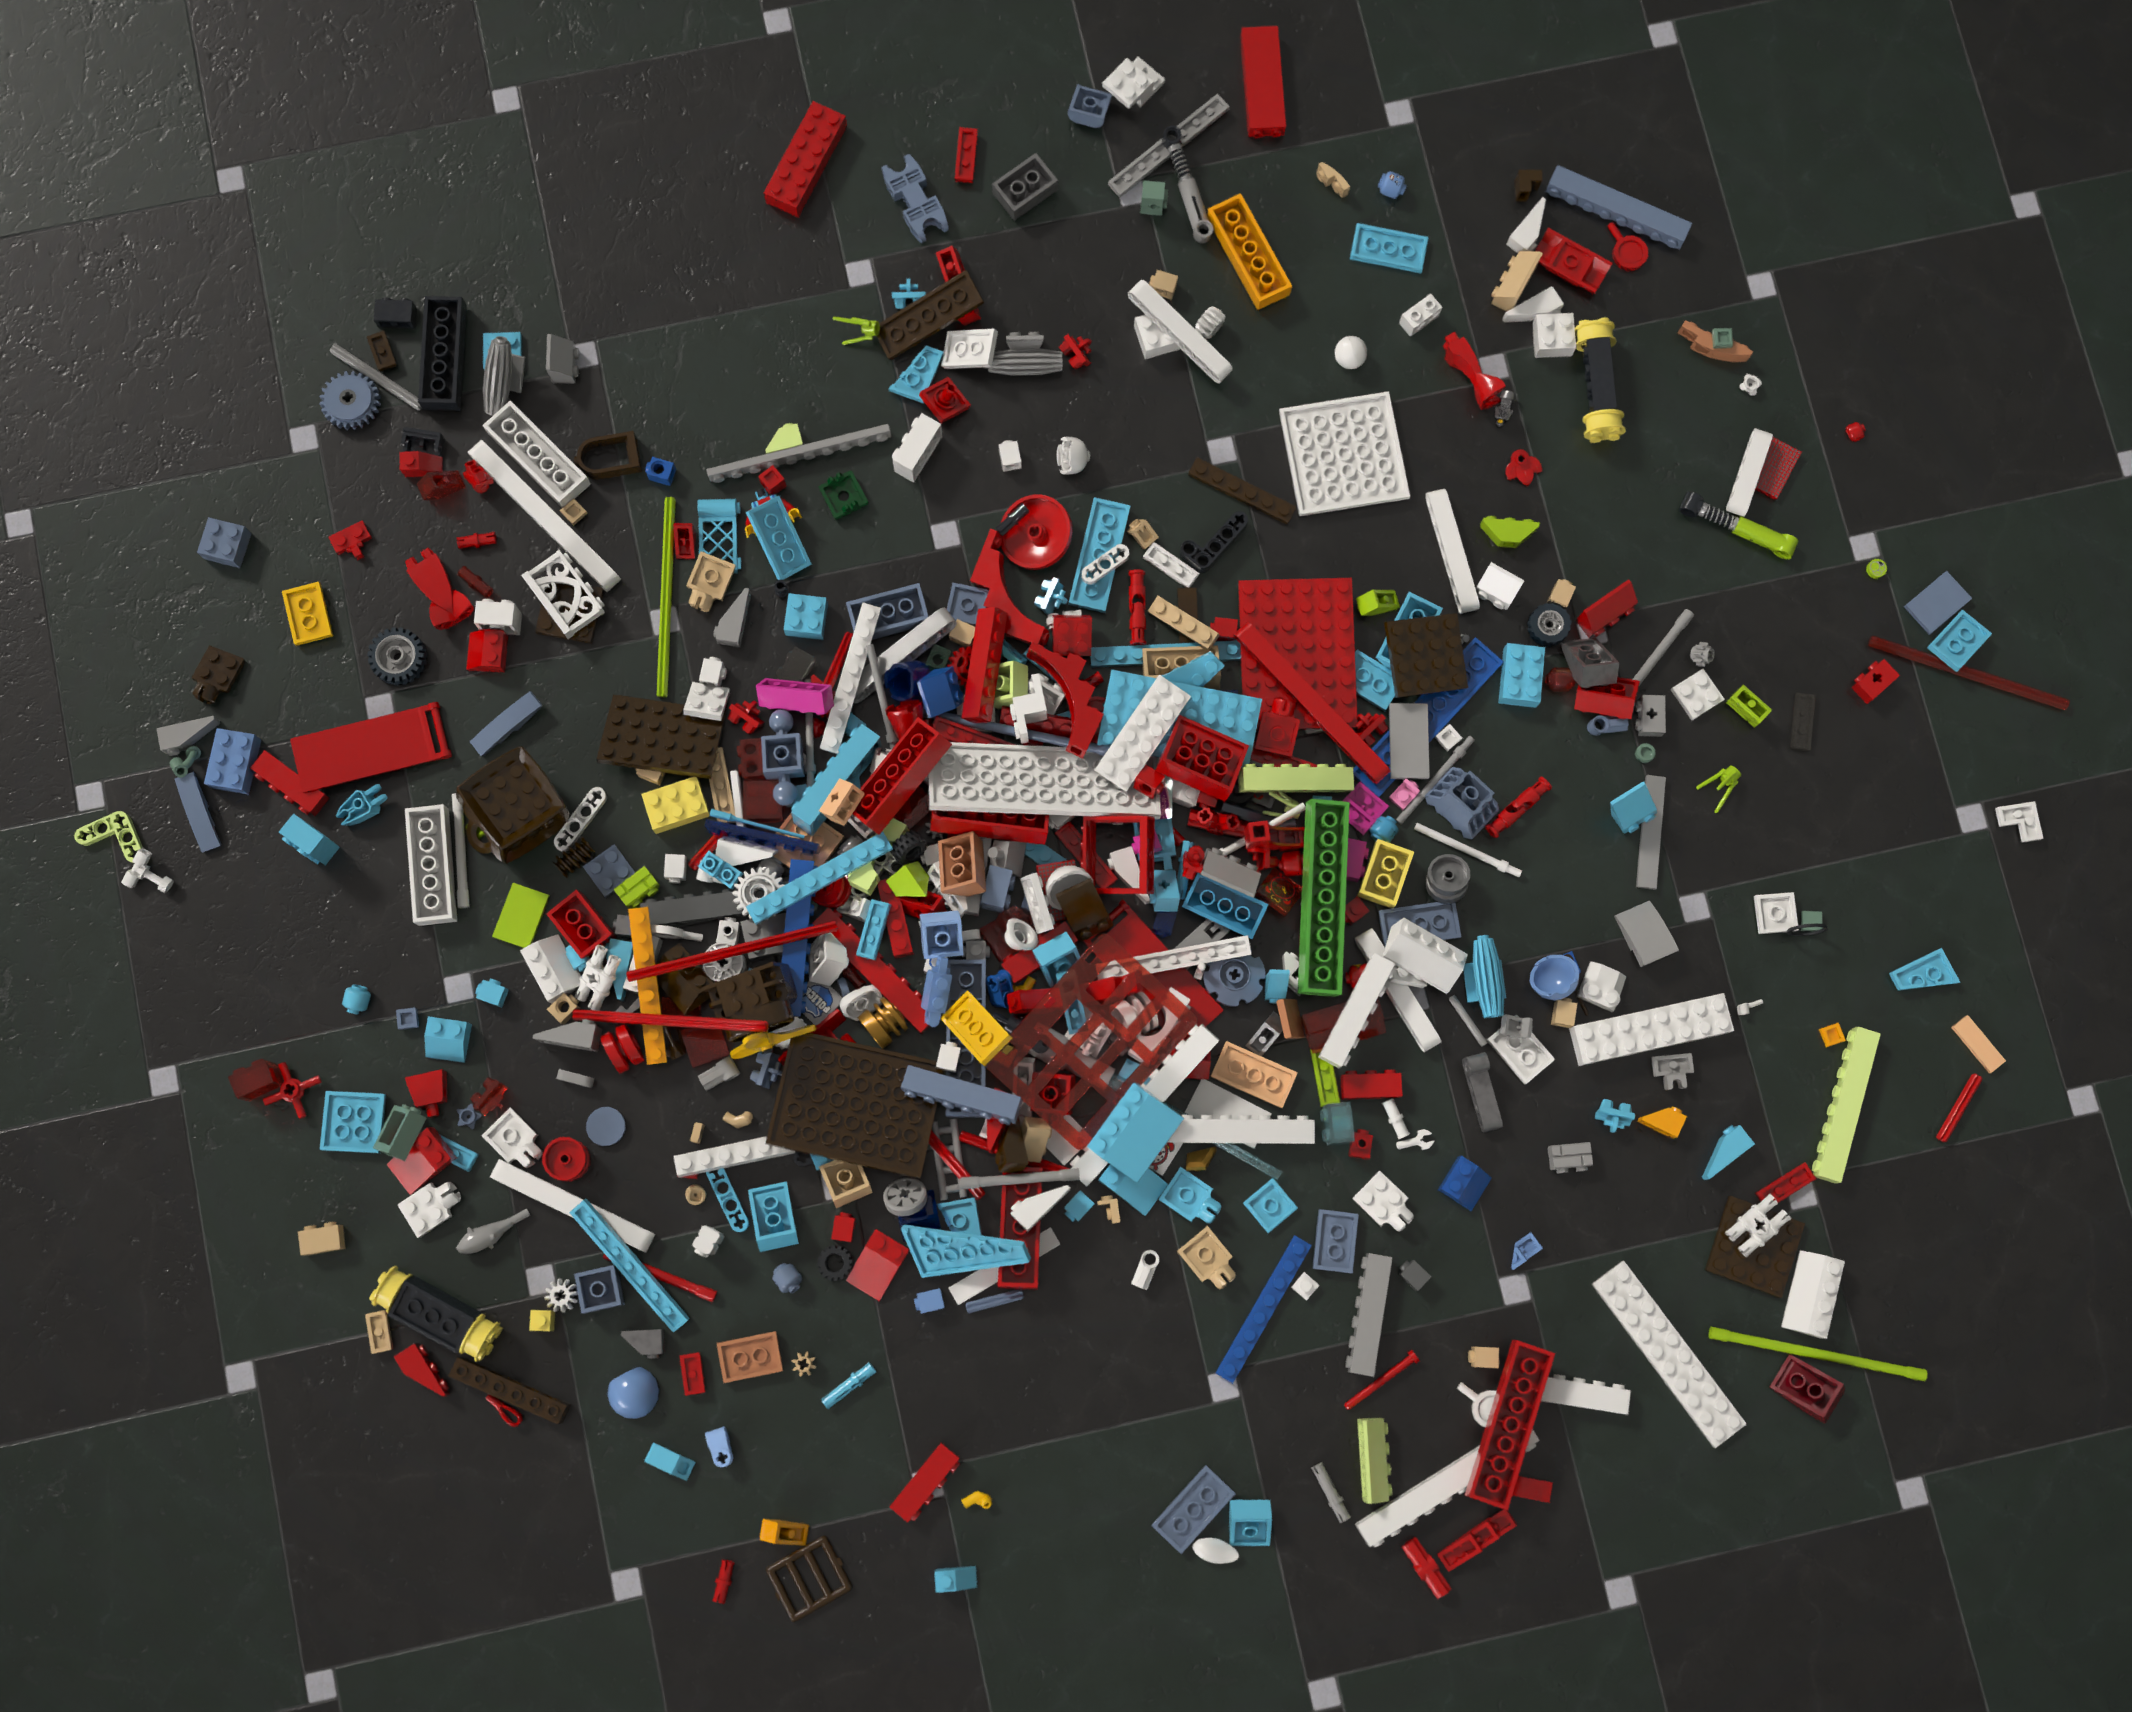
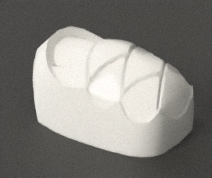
M873 984L863 986L844 996L839 1003L840 1009L846 1017L859 1021L857 1017L864 1011L869 1010L871 1013L875 1011L874 1003L879 1007L882 1005L879 1000L882 998V995Z

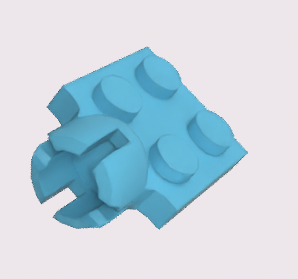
M1182 1167L1179 1168L1159 1198V1201L1190 1222L1198 1217L1206 1223H1211L1214 1221L1215 1215L1207 1211L1208 1208L1216 1214L1221 1210V1204L1210 1196L1213 1188Z

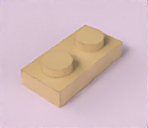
M386 1310L365 1314L371 1354L393 1350Z

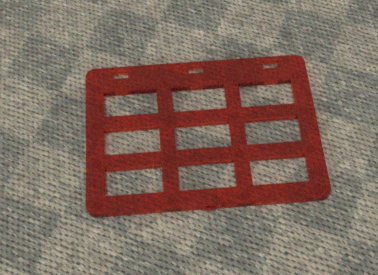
M1101 934L1010 1034L1012 1039L986 1064V1067L1012 1092L1021 1097L1022 1101L1074 1148L1082 1150L1091 1142L1133 1082L1142 1085L1148 1079L1151 1073L1197 1024V1017L1110 935ZM1093 951L1097 956L1089 964L1085 959ZM1114 959L1129 974L1109 997L1100 1004L1085 989ZM1139 982L1154 998L1126 1028L1110 1013ZM1052 996L1056 1001L1047 1009L1043 1005ZM1077 999L1093 1014L1064 1045L1048 1030ZM1165 1006L1179 1019V1022L1151 1051L1136 1036L1159 1010ZM1104 1023L1118 1038L1095 1064L1089 1068L1074 1053L1099 1025ZM1041 1040L1056 1055L1027 1086L1012 1070L1035 1044ZM1011 1042L1015 1047L1006 1055L1002 1051ZM1129 1046L1143 1059V1062L1115 1092L1100 1076L1122 1051ZM1067 1063L1082 1078L1053 1109L1037 1094L1062 1066ZM1092 1086L1107 1102L1078 1132L1063 1117Z

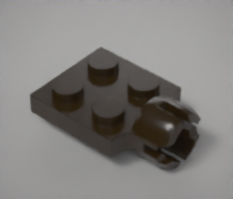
M209 645L191 677L193 681L197 682L193 690L195 698L201 702L207 700L206 704L211 705L221 692L228 694L246 662L244 658Z

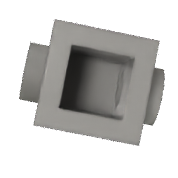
M966 941V946H963L962 958H966V960H986V958H990V946H986V941Z

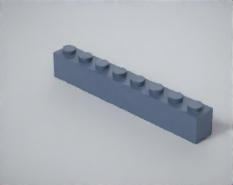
M1557 165L1545 191L1553 197L1566 200L1569 204L1580 206L1587 212H1594L1604 219L1615 221L1620 226L1629 227L1636 233L1645 234L1652 240L1666 243L1671 248L1680 249L1692 225L1689 221Z

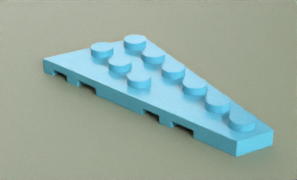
M903 1225L901 1228L922 1278L1029 1263L1031 1259L1024 1241Z

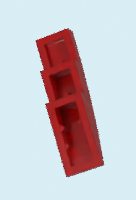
M1501 1509L1452 1542L1437 1555L1449 1572L1480 1553L1483 1548L1516 1527L1517 1523L1508 1510Z

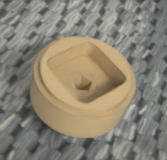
M693 1184L687 1188L685 1197L690 1204L699 1205L705 1200L706 1192L702 1186Z

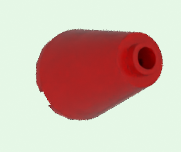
M903 701L897 707L893 704L885 709L898 740L901 739L918 717L923 720L922 701Z

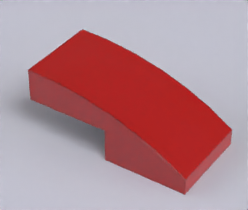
M1518 1476L1512 1496L1550 1503L1553 1482Z

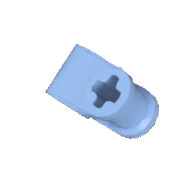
M725 1426L706 1432V1441L715 1465L718 1467L729 1466L733 1461V1453ZM721 1453H723V1455L728 1456V1458L725 1459V1463L723 1461H719Z

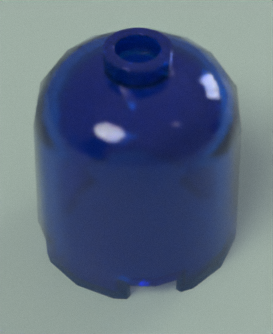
M921 661L895 663L885 672L886 689L889 688L892 694L891 697L897 701H905L921 696L917 682L928 675L931 670Z

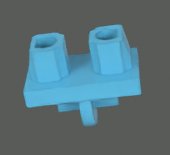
M907 279V284L899 285L900 290H907V292H892L896 309L905 308L906 299H913V302L926 295L925 292H911V290H918V284H911V279Z
M1053 577L1052 581L1044 580L1041 589L1043 592H1046L1045 597L1037 596L1034 605L1046 615L1053 613L1054 608L1059 609L1060 604H1067L1068 600L1064 597L1066 592L1063 590L1064 586L1059 583V579Z
M1603 1099L1595 1113V1119L1604 1121V1125L1610 1126V1132L1615 1133L1617 1128L1624 1129V1126H1630L1631 1121L1635 1119V1113H1632L1631 1104L1621 1103L1619 1110L1613 1109L1612 1100Z

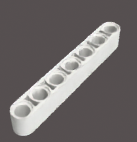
M1140 280L1128 292L1130 300L1170 338L1172 336L1173 339L1171 340L1212 380L1221 383L1233 370L1231 364L1146 281Z
M1444 488L1426 493L1427 506L1458 611L1462 614L1479 610V599L1447 491Z
M1372 928L1354 938L1367 962L1374 952L1383 957L1385 947ZM1387 979L1384 984L1387 987L1385 992L1421 1050L1426 1052L1441 1043L1439 1035L1409 986L1393 983Z

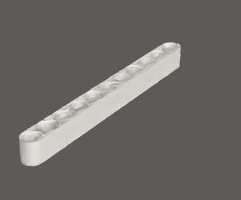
M480 440L467 452L606 592L621 580L616 572L484 441Z

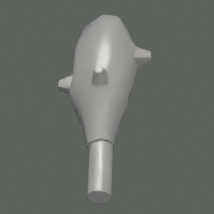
M527 1208L505 1220L474 1229L468 1227V1233L464 1235L456 1247L459 1254H473L486 1247L493 1249V1244L508 1229L530 1216Z

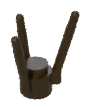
M663 1026L670 1042L667 1045L668 1048L666 1047L667 1057H671L674 1060L685 1055L684 1049L687 1047L684 1043L681 1027H676L679 1043L678 1040H673L667 1026Z

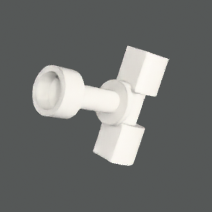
M143 848L139 849L132 861L135 864L132 869L126 872L121 883L129 888H133L139 879L142 880L145 877L159 885L158 890L167 893L174 880L167 876L161 878L150 872V866L147 863L152 853Z

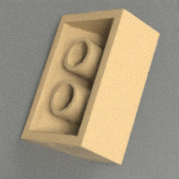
M1519 251L1516 257L1512 256L1508 264L1510 267L1509 271H1504L1499 280L1502 282L1501 286H1496L1491 295L1494 297L1491 304L1506 312L1514 308L1543 253Z

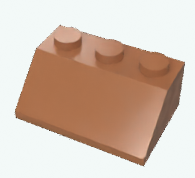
M973 831L938 841L941 892L967 897L986 892L983 841Z

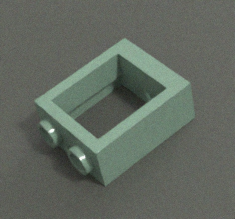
M404 1104L402 1107L394 1105L373 1148L388 1156L405 1161L426 1117L420 1115L422 1111Z

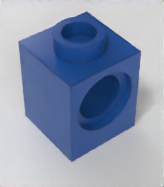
M652 457L651 462L647 463L645 469L649 480L671 486L676 472L673 462ZM659 468L664 469L660 474L655 473Z

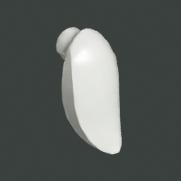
M1202 1538L1193 1544L1194 1552L1200 1558L1211 1563H1229L1237 1560L1239 1557L1238 1552L1232 1546L1219 1539Z

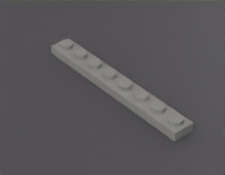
M1218 94L1177 126L1182 134V147L1229 110V105ZM1173 135L1167 136L1170 140L1176 139ZM1162 139L1108 181L1110 188L1119 197H1122L1172 156L1163 146Z

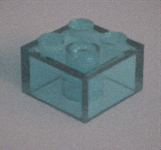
M1331 1103L1323 1106V1109L1320 1110V1120L1324 1122L1325 1129L1322 1130L1323 1142H1326L1327 1146L1354 1142L1351 1103Z

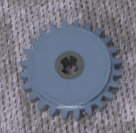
M345 371L344 376L338 373V378L336 379L331 377L332 382L325 383L328 386L327 389L322 388L324 395H320V398L323 401L319 403L322 407L321 411L323 414H326V419L330 420L332 425L336 424L340 429L344 426L346 430L349 429V426L356 430V425L363 428L362 423L364 422L370 424L368 419H375L373 413L379 412L376 406H381L380 402L377 401L381 399L378 394L379 390L375 387L374 382L370 381L368 376L364 377L362 373H359L357 376L354 371H352L351 375Z

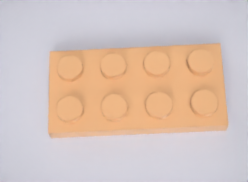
M1226 1041L1211 1074V1078L1282 1109L1298 1072Z

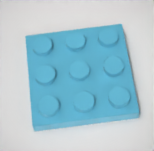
M326 1091L320 1150L381 1153L374 1149L373 1146L384 1125L386 1094Z

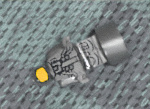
M1503 390L1501 393L1500 407H1495V417L1498 419L1496 425L1498 427L1503 426L1504 421L1509 420L1513 413L1510 407L1516 398V393Z

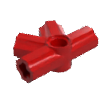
M1203 808L1201 811L1190 810L1187 826L1204 829L1208 833L1215 835L1226 834L1243 838L1247 822L1239 820L1238 816L1232 813L1222 814L1214 812L1210 808Z

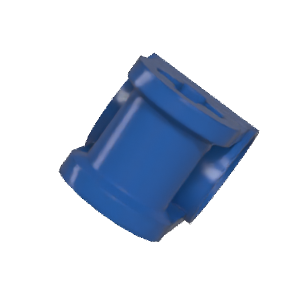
M1002 969L998 974L988 976L986 978V985L991 1005L1009 1008L1007 994L1014 992L1012 978L1007 970Z

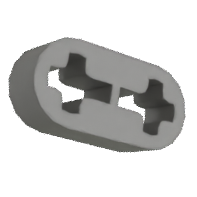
M559 1069L556 1078L588 1088H592L594 1078Z

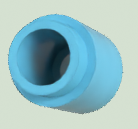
M569 945L565 948L566 956L574 971H584L587 966L586 962L590 957L587 956L581 959L572 946Z

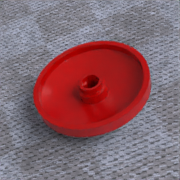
M1029 495L1012 504L1004 514L1001 522L1008 517V513L1011 514L1021 503L1030 511L1018 522V525L1012 527L1001 537V547L1005 555L1016 565L1025 569L1038 570L1049 567L1061 559L1070 545L1073 528L1069 513L1057 500L1046 495Z

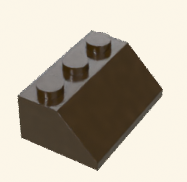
M679 943L664 953L657 964L689 957L690 954ZM699 965L657 975L658 985L684 1016L710 998L709 992H703L701 987L710 985L713 981Z

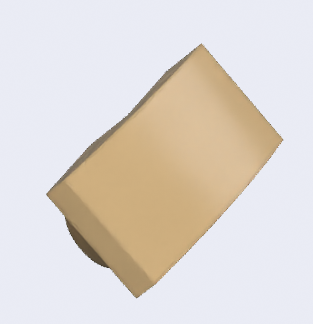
M1323 162L1319 163L1317 169L1318 179L1324 182L1326 187L1332 184L1334 191L1339 193L1341 198L1347 196L1350 186L1346 180L1329 165Z

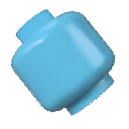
M352 984L351 987L345 990L342 1005L347 1008V1012L359 1014V1011L367 1010L371 997L367 987Z

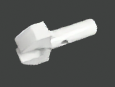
M1200 963L1197 966L1193 978L1201 980L1206 963Z
M1425 1129L1419 1130L1415 1138L1398 1141L1396 1146L1398 1149L1418 1145L1422 1150L1428 1149L1434 1141L1425 1143L1420 1141V1139L1432 1133Z

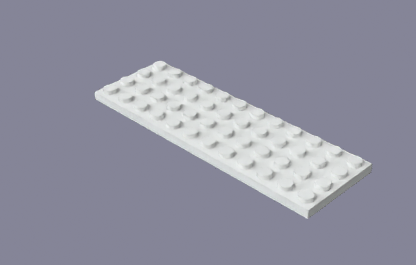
M950 742L952 743L951 747L928 774L929 810L1072 816H1153L1155 819H1160L1161 816L1159 794H1156L1153 799L1147 797L1133 788L1135 780L1127 792L1123 791L1094 771L1103 758L1102 755L1086 751L1082 759L1067 752V747ZM1150 756L1145 765L1156 770V756Z

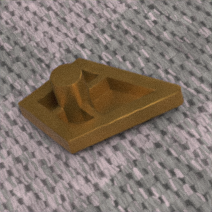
M1216 1146L1187 1153L1186 1170H1195L1197 1172L1206 1170L1217 1151Z

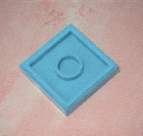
M1274 1178L1270 1179L1243 1202L1244 1206L1267 1233H1270L1298 1209Z

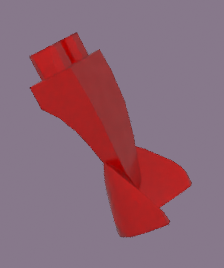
M1455 332L1445 337L1446 343L1443 345L1446 351L1445 360L1449 366L1457 368L1471 380L1480 409L1485 410L1501 402V399L1496 395L1506 387L1505 383L1497 377L1482 374L1476 355L1464 337L1459 339Z
M426 548L421 552L424 558L423 561L418 563L414 557L405 561L408 568L406 571L418 588L432 601L429 615L433 626L438 630H444L470 616L474 611V607L465 595L451 588L448 574L441 559L430 548Z

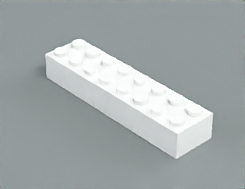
M1722 993L1581 1024L1569 1028L1578 1066L1727 1034L1733 1032L1734 1028L1725 995Z

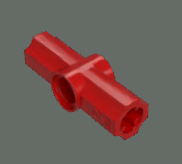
M1416 1537L1407 1541L1402 1546V1549L1413 1563V1568L1419 1577L1426 1582L1437 1599L1446 1595L1451 1590V1587L1440 1573V1569L1434 1559L1426 1553Z

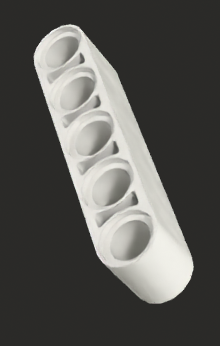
M1754 428L1726 511L1742 517L1746 515L1773 434Z

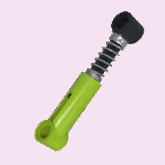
M1695 492L1686 493L1679 508L1683 515L1688 517L1704 516L1705 519L1709 518L1710 521H1715L1714 523L1718 522L1719 525L1722 524L1724 527H1729L1728 529L1732 530L1733 534L1774 551V554L1780 558H1792L1798 544L1796 537L1789 534H1780L1742 516H1739V518L1737 516L1734 517V515L1730 516L1729 513L1721 512L1719 509H1715V507H1710V504L1704 503V498Z

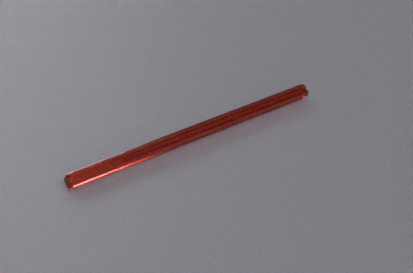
M1876 636L1870 637L1868 645L2063 710H2066L2070 704L2069 699L1965 665L1956 672L1937 656Z

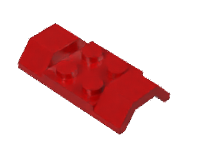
M1550 228L1547 229L1535 252L1543 253L1538 263L1546 267V270L1577 287L1578 285L1593 294L1596 293L1612 265V262Z

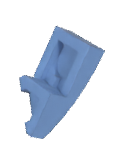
M1532 1232L1515 1243L1512 1270L1543 1249Z

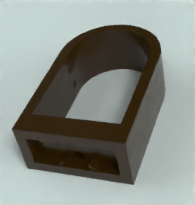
M634 431L587 439L580 445L577 456L574 457L575 465L581 467L582 471L593 479H605L642 472L637 437ZM626 442L629 464L597 470L589 469L584 465V458L591 449Z

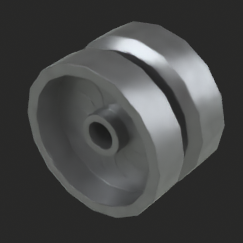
M1453 854L1437 856L1431 861L1427 872L1426 889L1428 894L1440 903L1451 904L1458 902L1465 896L1470 881V868L1461 857Z

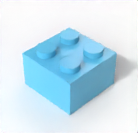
M789 593L784 623L785 635L823 640L828 609L827 598Z

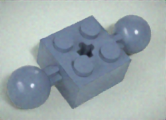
M780 709L774 711L769 718V725L776 732V735L761 736L762 764L766 780L779 779V783L773 789L774 800L780 805L787 806L795 802L798 795L797 788L790 782V778L805 777L803 741L800 733L788 734L793 727V717L788 711Z

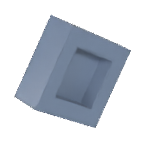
M416 1007L396 1010L398 1030L419 1027L418 1010Z

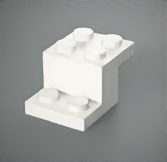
M1137 57L1133 62L1126 58L1103 81L1102 86L1130 109L1135 103L1141 107L1165 83V79L1140 57Z
M1039 673L1031 675L1032 681H1029L1030 694L1013 697V704H1010L1012 720L1017 721L1014 723L1016 739L1020 738L1021 744L1029 743L1026 724L1047 720V709Z

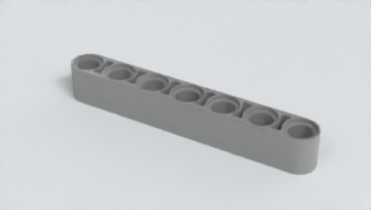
M940 608L877 657L883 684L955 628L957 622L946 608ZM870 663L863 669L854 703L861 702L876 690Z

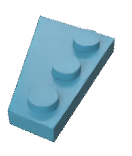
M925 346L907 370L903 371L899 376L900 378L889 387V391L924 404L919 394L922 390L931 386L942 360L943 351Z
M1942 948L1889 973L1897 990L1960 983Z

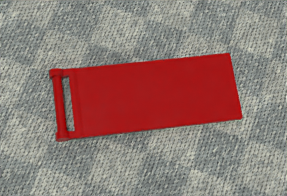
M432 702L417 708L291 738V746L302 791L306 793L452 757V752L448 749L439 713V702ZM428 711L432 713L441 749L439 753L435 752L425 713Z
M1123 899L1109 913V916L1113 921L1123 911L1128 915L1095 945L1091 940L1096 935L1082 941L1102 963L1168 950ZM1185 967L1141 975L1142 992L1152 1002L1157 1013L1158 1024L1161 1028L1165 1025V1016L1159 1006L1169 989L1172 987L1190 999L1188 1004L1191 1006L1186 1016L1181 1015L1178 1020L1180 1025L1175 1032H1170V1038L1171 1035H1189V1031L1195 1025L1199 1027L1203 1024L1206 1027L1223 1011L1222 1007L1193 978Z

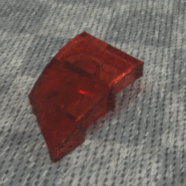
M1015 905L1001 912L996 920L979 929L981 936L987 945L990 946L999 962L1008 955H1013L1019 951L1010 948L1005 941L1004 935L1009 919H1020L1030 925L1036 932L1031 915L1024 913L1022 909Z

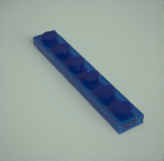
M706 819L704 825L709 830V833L713 835H720V833L728 834L727 837L731 839L746 838V841L750 843L764 842L765 846L776 848V845L782 846L784 850L790 852L800 850L802 854L808 856L819 855L821 848L818 843Z

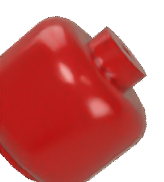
M1854 422L1848 425L1845 431L1850 440L1856 442L1865 437L1864 431L1866 429L1863 424L1860 425L1858 422Z
M813 718V737L819 738L821 735H824L826 723L818 718Z

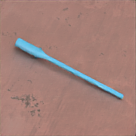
M715 809L710 811L711 817L728 822L737 821L804 839L805 836L737 818L731 813Z

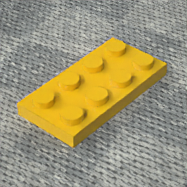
M968 990L940 1017L983 1066L1012 1039L1007 1031Z

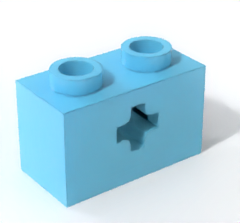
M1154 870V894H1150V903L1153 904L1154 911L1177 912L1180 896L1176 871Z

